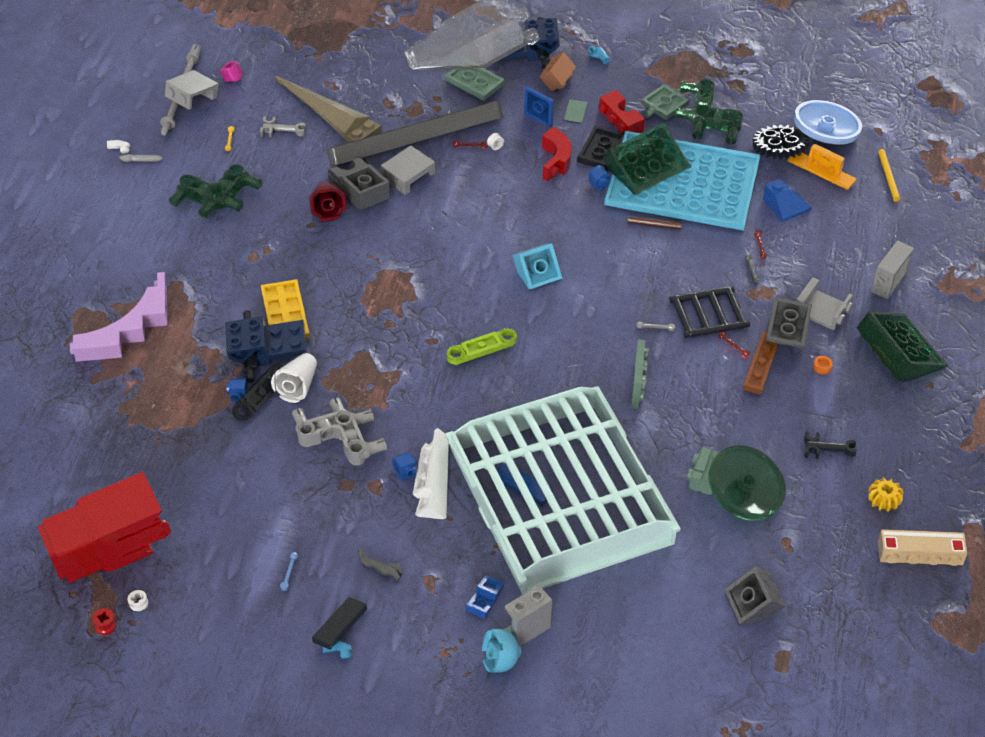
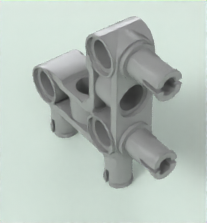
M336 398L337 403L334 399L329 402L333 413L307 420L302 408H298L300 414H298L297 409L292 412L296 422L295 430L298 435V442L303 447L318 445L323 441L333 438L342 441L344 453L348 461L356 466L363 464L371 454L387 450L384 438L367 443L364 441L358 425L374 421L371 409L354 414V412L345 410L341 399Z

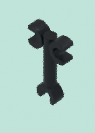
M806 431L804 441L807 444L804 453L805 458H808L809 453L813 452L816 455V459H818L820 450L845 452L847 456H856L857 449H851L856 446V441L849 440L845 444L819 442V432H816L815 438L809 437V432Z

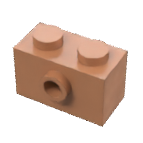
M562 52L550 60L539 77L551 91L560 90L566 85V80L573 75L572 72L576 66L565 52Z

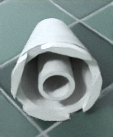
M303 353L274 373L271 380L272 388L281 394L279 396L281 399L297 403L307 396L317 366L314 356Z

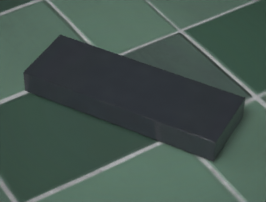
M348 597L313 635V643L331 650L367 610L366 603Z

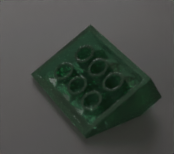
M664 123L609 149L602 157L610 172L634 195L691 167Z
M869 311L856 327L861 333V337L869 343L872 351L880 357L881 362L888 367L896 380L911 381L945 369L948 366L906 314Z

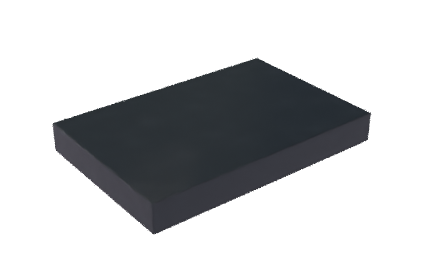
M595 126L580 151L577 162L592 167L602 165L609 171L619 154L624 134Z

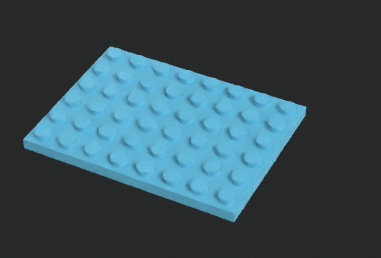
M625 131L604 205L744 231L760 155Z

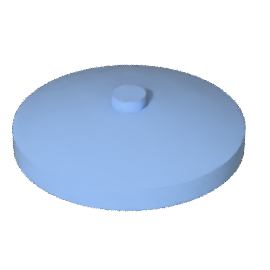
M813 100L804 102L797 107L794 115L796 126L804 134L828 144H848L858 139L862 130L860 119L852 111L828 101Z

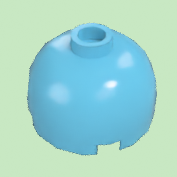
M491 629L492 631L486 632L482 644V651H486L487 659L482 658L484 667L488 672L492 673L506 672L516 664L521 655V647L518 645L515 636L509 631Z

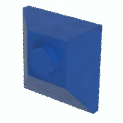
M526 86L524 113L552 127L554 100Z
M778 179L765 184L763 201L782 222L812 210V207L794 187L785 181Z

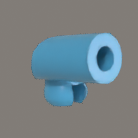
M595 46L588 48V53L591 57L600 59L603 64L609 63L610 58L602 48Z
M340 640L331 650L323 647V653L340 651L342 659L352 656L351 645Z

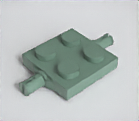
M663 84L642 99L641 104L648 108L644 112V116L649 118L652 114H657L665 120L671 118L689 104V99L682 95V93L686 92V87L682 85L678 89H672Z

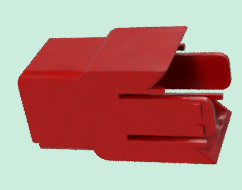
M144 472L81 497L77 500L76 506L43 519V524L37 526L59 579L61 580L66 577L69 584L102 569L105 572H111L154 553L150 545L151 543L164 539L171 534L168 522L166 520L161 521L158 517L162 510Z

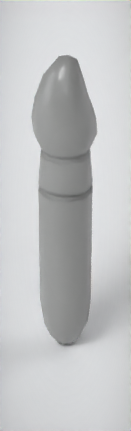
M126 154L119 157L124 162H158L163 159L159 155Z

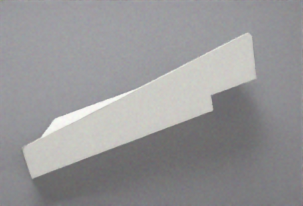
M438 428L434 431L433 441L430 444L425 443L421 448L413 495L418 499L420 498L415 513L416 516L446 519L449 442L446 434Z

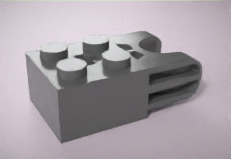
M359 157L352 159V169L343 170L337 166L328 169V177L331 184L343 191L345 197L360 211L390 199L389 181L371 164L367 165Z

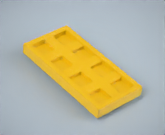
M297 279L261 285L268 325L304 320L306 339L310 338Z

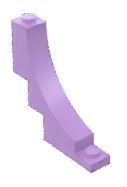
M165 272L157 273V280H154V286L147 287L138 304L124 317L104 328L73 335V343H70V353L74 354L76 362L122 358V343L144 342L145 327L168 325Z

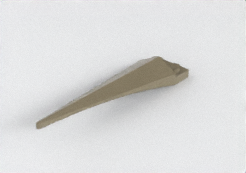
M275 76L277 82L310 106L347 142L373 136L382 131V126L370 120L369 116Z

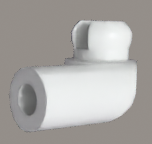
M122 140L107 141L108 149H120L121 153L124 154L130 151V144Z

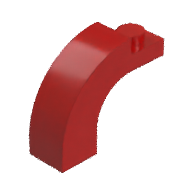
M552 127L542 135V149L554 155L553 158L543 165L542 178L546 181H549L558 173L565 175L571 165V142L563 132Z

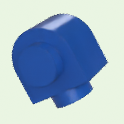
M598 165L590 171L589 183L595 190H603L610 184L611 175L602 165Z
M231 378L230 382L226 383V392L230 394L231 402H237L248 391L247 378Z
M406 452L392 458L393 468L401 481L416 475L417 469L415 466L417 461L414 455Z

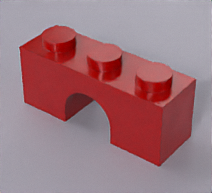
M617 90L600 96L598 105L600 113L604 114L620 133L625 134V131L644 132L645 118L636 109L625 112L626 99Z

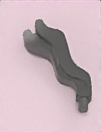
M361 547L357 549L360 561L365 567H372L382 575L392 576L399 581L402 569L397 563L383 564L377 559L368 558Z

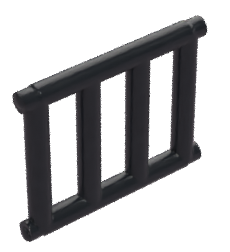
M734 286L669 297L670 303H674L685 330V338L750 327V322L745 320L734 295ZM727 295L738 322H727L716 296ZM709 297L720 325H709L699 299ZM692 301L702 328H691L681 302Z

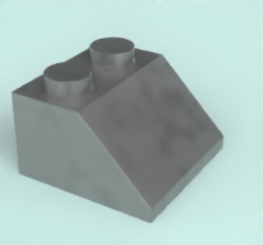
M757 566L724 589L741 625L771 618L786 607L771 573Z

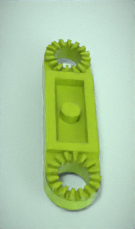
M504 328V330L492 332L462 342L460 345L449 347L446 352L447 361L458 365L511 347L517 342V333L515 330ZM504 336H511L512 338L509 339V340H508V339L506 340V339H504L503 337H504ZM458 353L461 356L454 358V356L452 357V354Z

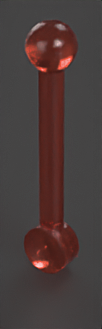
M453 141L452 143L453 147H488L487 141H482L481 143H464Z
M757 230L755 231L754 236L758 240L759 248L761 251L760 257L762 259H765L767 257L766 252H764L761 241L762 233L761 231Z
M724 332L719 333V338L730 343L742 353L744 358L750 356L748 350H743L730 340Z

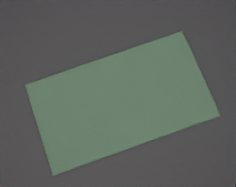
M570 99L564 120L582 123L587 102Z

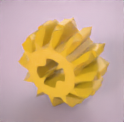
M884 477L881 481L876 479L869 487L868 501L872 502V507L878 506L879 511L885 509L887 512L891 509L896 510L898 505L902 503L903 489L899 488V483H893L892 479L889 481Z

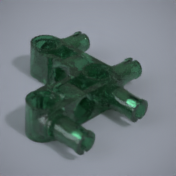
M703 79L697 83L682 81L680 92L695 94V104L692 109L677 107L675 118L688 119L693 123L692 137L695 139L697 133L698 139H701L704 128L727 131L726 142L730 144L732 138V144H735L737 142V134L742 126V112L728 108H713L711 106L714 96L713 81L709 79Z
M239 164L230 166L223 173V177L218 182L212 184L201 180L199 177L185 174L180 177V184L177 186L176 192L169 198V203L177 207L184 198H188L203 204L204 206L198 213L204 218H208L214 210L226 207L239 212L243 207V201L234 199L236 194L245 185L259 190L262 186V180L249 175L247 171H244L243 166Z

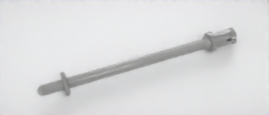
M196 44L191 46L190 53L186 56L187 65L183 74L190 72L193 65L198 63L199 54L202 50L199 45H197L196 49ZM172 101L167 116L160 120V124L163 126L161 130L163 136L167 135L169 129L175 127L173 117L178 103Z

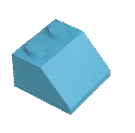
M552 243L512 255L517 273L529 290L562 279Z

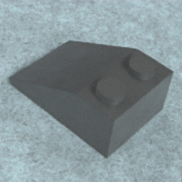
M775 298L766 341L804 348L812 304Z

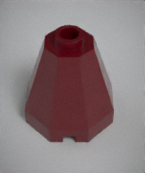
M327 181L319 182L309 196L311 214L316 215L322 222L337 220L342 211L344 212L347 209L344 192Z

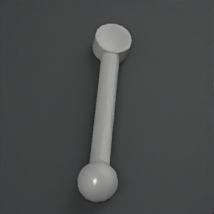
M641 321L636 324V327L639 329L647 327L668 329L671 332L675 330L674 324H644Z

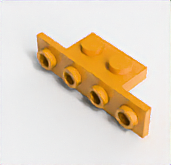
M816 144L811 147L809 156L801 152V156L796 155L795 158L790 156L788 162L847 190L857 180V178L842 172L844 157Z

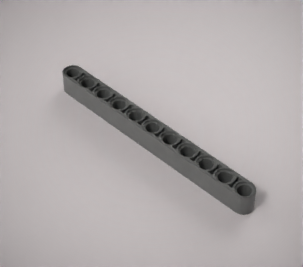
M496 100L334 146L326 150L330 165L335 166L350 162L357 157H367L503 117L500 101Z

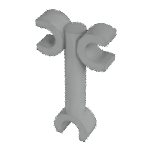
M264 116L263 127L260 128V136L263 137L264 133H269V138H272L273 131L295 132L298 136H304L306 124H276L275 117L271 121H267V117Z

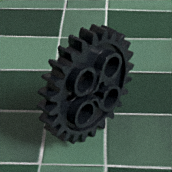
M773 125V128L766 126V129L761 128V131H756V134H754L753 149H756V152H760V155L766 154L767 158L773 156V159L779 157V159L783 157L789 159V156L795 158L796 155L801 156V152L805 153L808 149L809 138L800 129H795V126L789 128V125L785 127Z

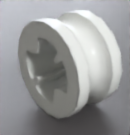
M493 133L488 138L487 144L493 150H498L503 146L504 139L498 133Z
M136 590L128 595V603L132 610L142 611L148 606L147 595L144 591ZM137 598H141V600H139V603H135V601H137Z

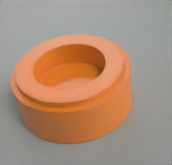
M818 356L814 359L813 369L815 372L823 375L831 372L833 362L829 357Z

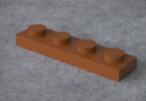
M766 331L762 332L743 385V390L760 395L763 392L779 343L766 341L768 333Z

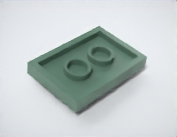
M467 59L445 75L447 82L483 101L505 85V79Z
M639 339L631 408L639 409V402L644 401L645 390L641 389H645L646 375L643 374L647 372V361H644V359L648 360L649 348H645L646 340Z

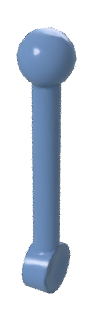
M296 552L290 554L291 561L284 582L280 584L282 591L289 589V577L294 562L298 558Z

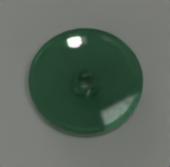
M734 445L723 449L711 462L708 472L711 491L722 507L731 514L745 520L758 521L769 518L782 506L786 495L783 475L775 462L763 452L749 446Z

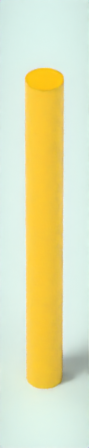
M880 149L878 154L893 200L898 202L900 196L885 150Z

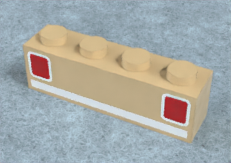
M881 530L877 541L880 562L957 566L963 565L967 556L964 533Z

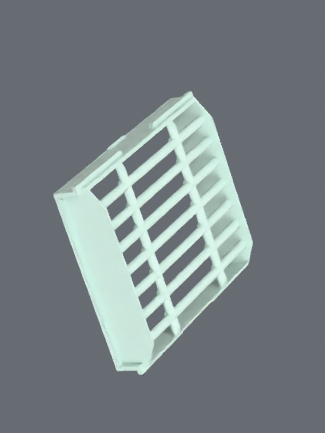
M599 386L593 388H574L471 420L456 431L446 433L449 447L479 506L478 509L488 529L491 530L522 595L536 586H541L543 589L675 544L676 532H679L681 529L651 476L646 474L626 439L625 431ZM586 411L593 425L582 428L575 414ZM568 417L575 431L564 434L557 420ZM550 423L557 437L546 440L539 425ZM531 428L538 443L527 446L520 431ZM512 434L519 449L509 452L501 437ZM599 434L626 482L627 489L617 491L587 435ZM574 439L581 441L610 494L602 497L598 496L568 441ZM494 440L501 454L490 458L483 443ZM555 445L563 447L591 499L590 501L580 504L550 447ZM475 446L482 460L470 464L463 449ZM539 450L544 452L572 507L561 510L532 455L533 452ZM525 457L553 513L542 516L513 461L514 458ZM506 463L534 519L526 522L522 521L494 466L495 464ZM482 468L488 470L515 524L514 526L502 528L474 471ZM634 497L648 523L637 526L622 498ZM610 502L616 504L629 527L628 530L618 533L604 504ZM592 508L597 510L610 536L599 539L585 513L586 510ZM571 515L578 516L591 542L580 545L565 517ZM552 521L559 522L572 548L561 552L546 523ZM534 527L539 528L553 555L541 558L527 530ZM516 533L521 535L534 561L532 565L523 570L507 536Z

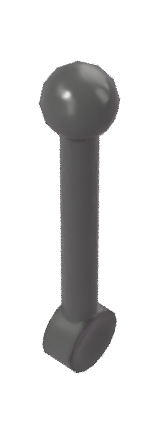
M747 254L745 260L748 262L751 270L753 283H758V276H756L751 262L752 257Z

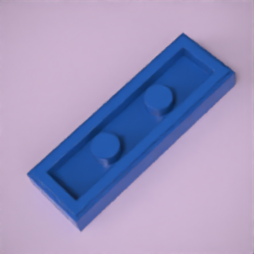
M502 462L496 470L504 486L521 494L506 463ZM519 471L534 501L543 506L547 499L537 480Z

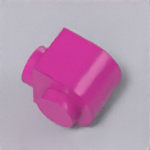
M237 61L227 62L220 70L225 82H237L243 75Z

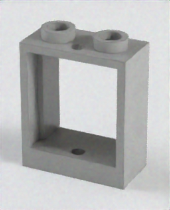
M897 240L878 265L871 292L886 299L891 296L908 272L914 250L913 247Z

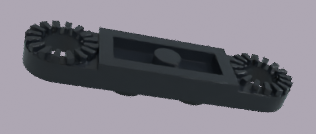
M279 363L270 366L234 404L232 414L236 420L245 421L250 419L275 392L271 384L274 370L282 368L283 364ZM240 406L245 408V416H242L241 413L239 414Z

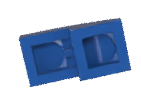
M485 575L478 584L476 593L468 602L466 611L485 619L498 599L505 583Z

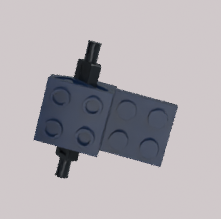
M538 17L537 20L524 21L525 31L493 34L495 60L528 57V62L541 61L542 69H545L548 62H550V54L560 46L557 18L543 19Z
M246 310L243 312L244 319L225 322L228 358L243 364V372L247 374V382L249 383L255 381L254 371L258 366L270 365V360L307 353L304 320L266 325L263 316L251 318V312Z

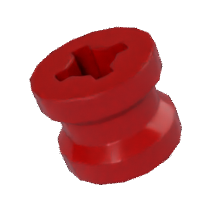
M101 608L94 612L92 620L96 632L100 635H109L114 632L116 621L113 612L108 608Z

